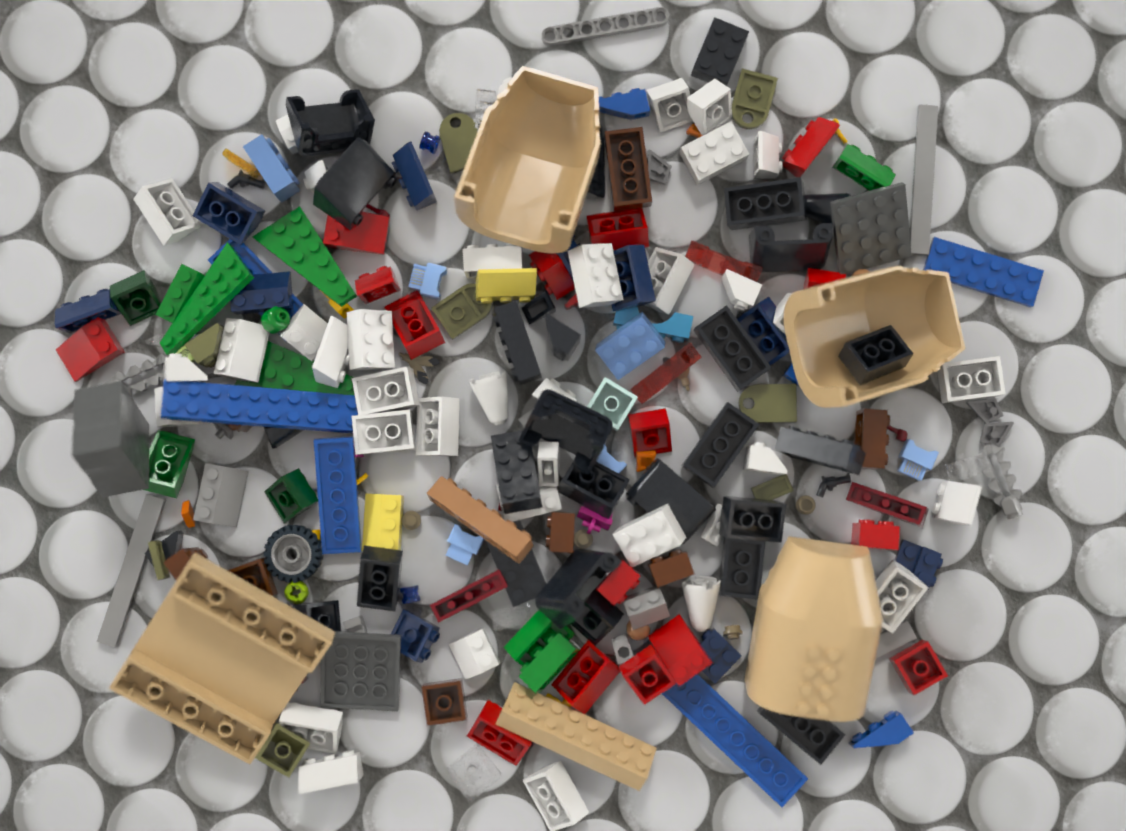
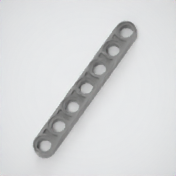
M657 7L551 26L543 30L542 41L547 46H556L662 27L669 20V12L666 8ZM657 13H664L666 19L658 21L655 15ZM645 16L647 23L641 25L637 22V18ZM626 19L629 22V26L622 28L618 22ZM607 22L611 28L608 31H603L600 25ZM584 26H590L592 28V32L590 34H584L582 32V28ZM566 29H571L574 35L567 38L563 35V32ZM552 32L556 37L554 40L548 41L545 39V34Z

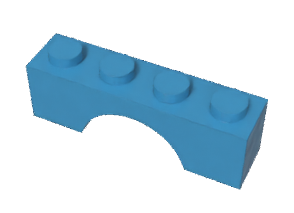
M638 307L616 311L613 326H617L616 329L640 314ZM674 312L667 321L658 324L652 323V325L663 339L666 336L673 338L672 341L684 343V340L687 341L689 339L693 316Z

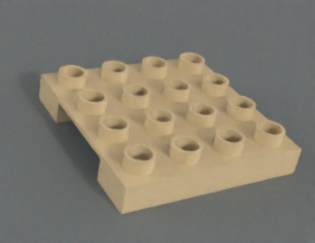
M194 552L115 676L109 689L242 761L251 764L270 736L273 724L308 672H313L332 644L335 632Z

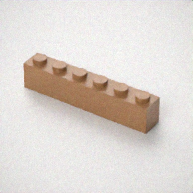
M441 476L427 492L431 502L518 564L533 548L532 536L524 530L521 532L512 521L502 519L499 512L495 509H488L482 500L472 498V494L468 490L458 488L452 479H445Z

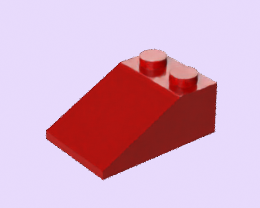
M363 212L362 222L349 230L327 215L323 244L331 249L384 255L390 217Z
M382 266L376 269L377 272L362 274L359 276V279L355 280L357 296L365 304L401 291L391 266Z
M418 290L384 306L386 311H392V324L411 360L446 343Z
M99 317L81 327L56 349L75 382L125 353L107 321Z
M680 614L648 636L666 668L679 686L714 663Z

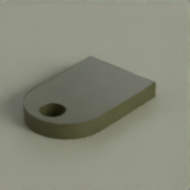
M741 69L731 105L732 119L738 126L744 129H755L765 122L769 114L778 78ZM749 114L753 121L745 123L742 116Z
M463 113L448 115L442 121L439 128L440 139L451 174L465 169L478 133L473 119ZM452 120H460L461 125L458 128H453L450 125Z
M470 283L462 286L431 307V309L453 340L486 318L492 309V303L483 304L476 301V283Z
M796 384L751 385L739 397V410L757 423L797 422ZM746 398L751 399L754 403L751 409H746L743 405V401Z

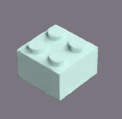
M605 377L587 407L607 416L613 423L612 429L618 431L638 397Z

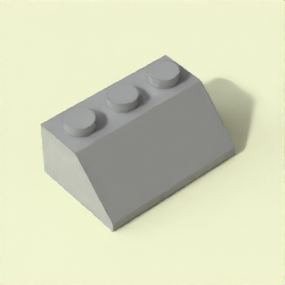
M205 463L193 520L237 527L249 471Z

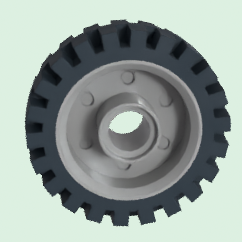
M288 525L274 531L267 539L268 542L265 544V551L263 552V556L266 558L264 562L268 565V571H271L274 577H278V580L288 583L308 579L317 572L322 564L321 540H318V536L310 528L302 525ZM291 549H295L297 551V557L295 559L292 558L290 555Z

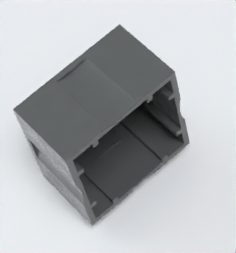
M122 381L74 390L72 457L88 475L102 498L149 489V424Z

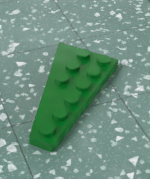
M300 206L252 236L254 240L263 245L299 275L303 276L339 306L342 307L357 297Z
M228 242L160 341V345L166 355L176 354L254 278L233 246Z
M267 341L258 383L236 380L235 385L355 395L352 382L354 377L346 374L343 383L340 382L338 388L315 381L312 369L314 360L311 361L303 355L270 341Z

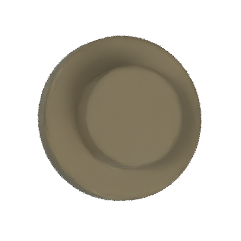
M801 496L796 502V508L801 514L808 515L815 510V500L810 496Z
M408 511L402 517V524L406 529H417L421 524V516L416 511Z
M585 529L575 533L574 543L577 547L586 549L591 546L593 542L591 533L587 534Z
M739 625L725 626V631L723 632V635L727 636L728 639H738L739 635L743 634Z

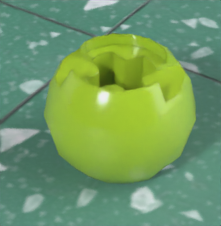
M291 581L284 590L287 601L295 605L305 602L309 594L308 587L303 581L295 583ZM294 587H296L297 590L300 589L301 593L298 594V597L297 595L292 594V592L295 590Z

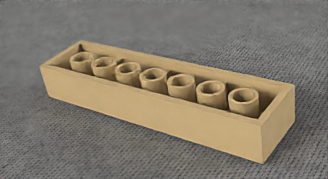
M514 682L496 722V725L638 791H640L648 778L657 749L540 693H535L533 690Z

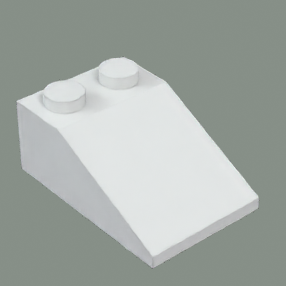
M402 367L352 378L358 415L384 413L420 406L413 368Z
M411 410L352 416L355 455L415 450Z
M943 481L937 490L938 500L932 508L933 518L955 525H972L982 486Z

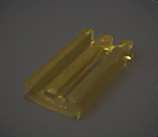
M225 148L222 154L228 161L258 179L260 172L257 168Z

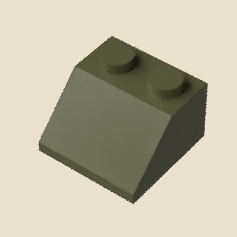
M216 323L185 344L197 364L207 368L215 367L224 326Z
M276 723L271 730L270 736L255 756V759L289 778L311 743Z

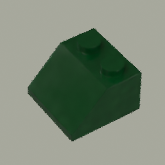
M145 270L110 285V297L130 326L155 315L162 303L153 282Z
M299 468L281 476L264 491L284 524L318 502L316 493L312 490Z

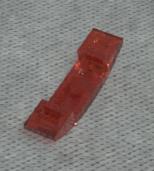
M691 241L685 255L692 263L723 276L726 269L755 282H758L763 269L747 261L742 262L711 250L708 246L695 241Z
M689 342L630 390L638 397L639 402L643 404L695 364L702 356L692 343Z

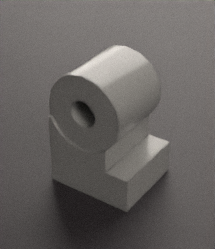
M362 615L343 622L347 632L367 633Z
M626 634L611 638L618 666L633 657L631 646Z

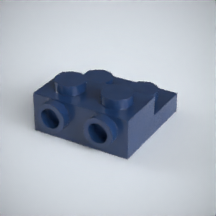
M904 539L901 540L894 559L928 586L927 590L935 585L937 579L934 576L935 571L940 569L943 564L941 553Z
M403 609L391 634L401 635L402 654L415 662L423 663L431 655V650L429 649L432 643H436L440 637L438 632L440 627Z
M713 628L712 630L707 629L702 634L700 644L714 662L704 669L703 672L716 684L742 655Z

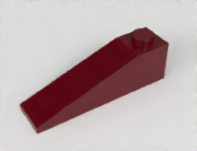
M852 482L846 497L847 501L923 528L929 511L926 506Z
M500 569L431 604L430 607L439 623L507 588L508 585Z

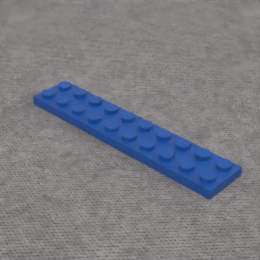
M164 379L160 419L353 434L352 416L358 415L355 395L192 381L166 382V379Z
M698 674L683 685L679 686L676 683L662 693L666 699L781 807L808 780L794 764Z

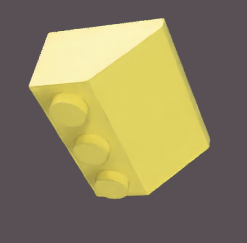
M537 268L478 269L475 278L476 301H481L483 304L493 303V301L510 303L512 300H519L520 303L530 302L536 294Z
M365 494L362 551L364 545L401 550L403 495Z

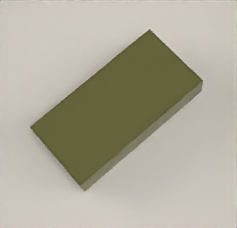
M787 474L780 475L750 488L755 499L774 500L794 491Z
M161 541L148 542L157 581L170 578L169 570L163 563L166 559Z

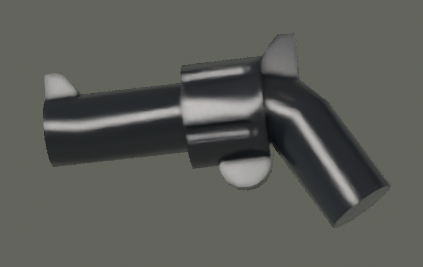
M239 170V174L231 179L227 185L231 189L238 184L240 187L252 185L263 189L265 180L252 178L251 175Z
M850 473L836 478L835 476H821L822 482L816 495L823 498L826 489L832 491L834 487H837L836 485L851 483Z

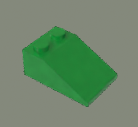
M161 430L157 431L149 449V489H144L145 491L177 499L184 483L195 439Z

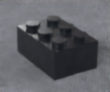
M714 17L692 69L691 76L707 83L716 79L727 86L749 31Z
M889 325L845 342L838 357L858 384L863 385L906 367L914 353L893 326Z
M723 496L719 535L730 539L782 543L786 504L776 500Z
M724 537L719 595L758 600L766 541Z
M364 545L360 558L357 607L396 611L400 590L402 550Z

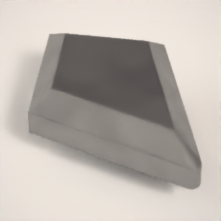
M648 150L649 179L665 185L672 166L653 151Z
M996 398L966 401L967 405L985 424L1004 416Z
M1014 422L984 424L980 443L994 444L1000 447Z
M213 423L215 428L218 429L215 433L217 438L221 439L224 435L230 440L233 438V430L227 424Z

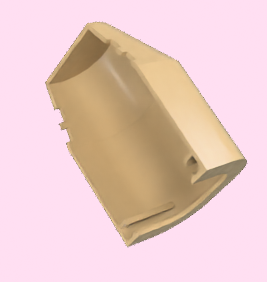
M522 66L508 83L506 90L502 94L500 93L497 96L496 102L485 111L454 196L455 210L458 218L472 230L492 239L543 253H561L566 251L570 247L599 158L598 87Z
M903 266L878 269L796 291L790 295L784 308V329L796 379L806 397L819 407H844L922 383L928 379L931 373L937 372L941 365L945 362H950L965 350L948 272L918 270V268H903ZM892 325L914 354L906 367L859 385L838 357L845 342Z
M789 536L777 557L778 560L773 569H770L767 580L759 590L744 678L747 694L756 704L781 714L840 722L860 719L864 716L883 622L870 551L865 546Z

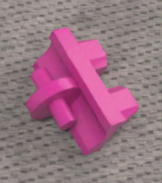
M581 506L577 514V518L583 520L582 525L588 527L587 534H590L592 530L600 532L601 528L608 531L613 522L612 515L607 519L585 506Z

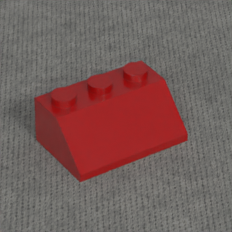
M818 117L815 122L811 120L805 128L807 130L805 135L802 136L800 134L793 143L796 145L792 151L788 149L783 155L782 167L795 177H801L833 137L840 124L822 117Z
M643 208L586 215L590 244L612 243L613 251L627 245H644L645 248L649 247L648 227Z
M588 640L551 685L572 707L586 714L621 670L612 659Z
M487 700L466 737L517 766L532 741L496 725L502 708L498 704Z

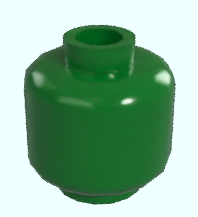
M274 306L263 313L261 323L267 332L276 334L289 326L290 315L283 307Z

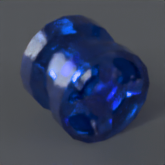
M425 131L419 148L421 150H429L430 153L435 154L440 143V136H433L430 132Z
M419 585L400 588V593L403 595L402 604L421 601V597L418 595Z

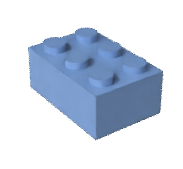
M261 134L243 146L265 182L281 203L301 191L297 186L300 182L289 169V165L270 138L266 139Z
M642 311L597 343L595 351L617 380H619L664 349L665 341Z

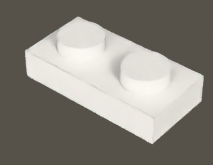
M717 503L716 511L711 515L700 537L718 547L723 537L719 535L722 505Z

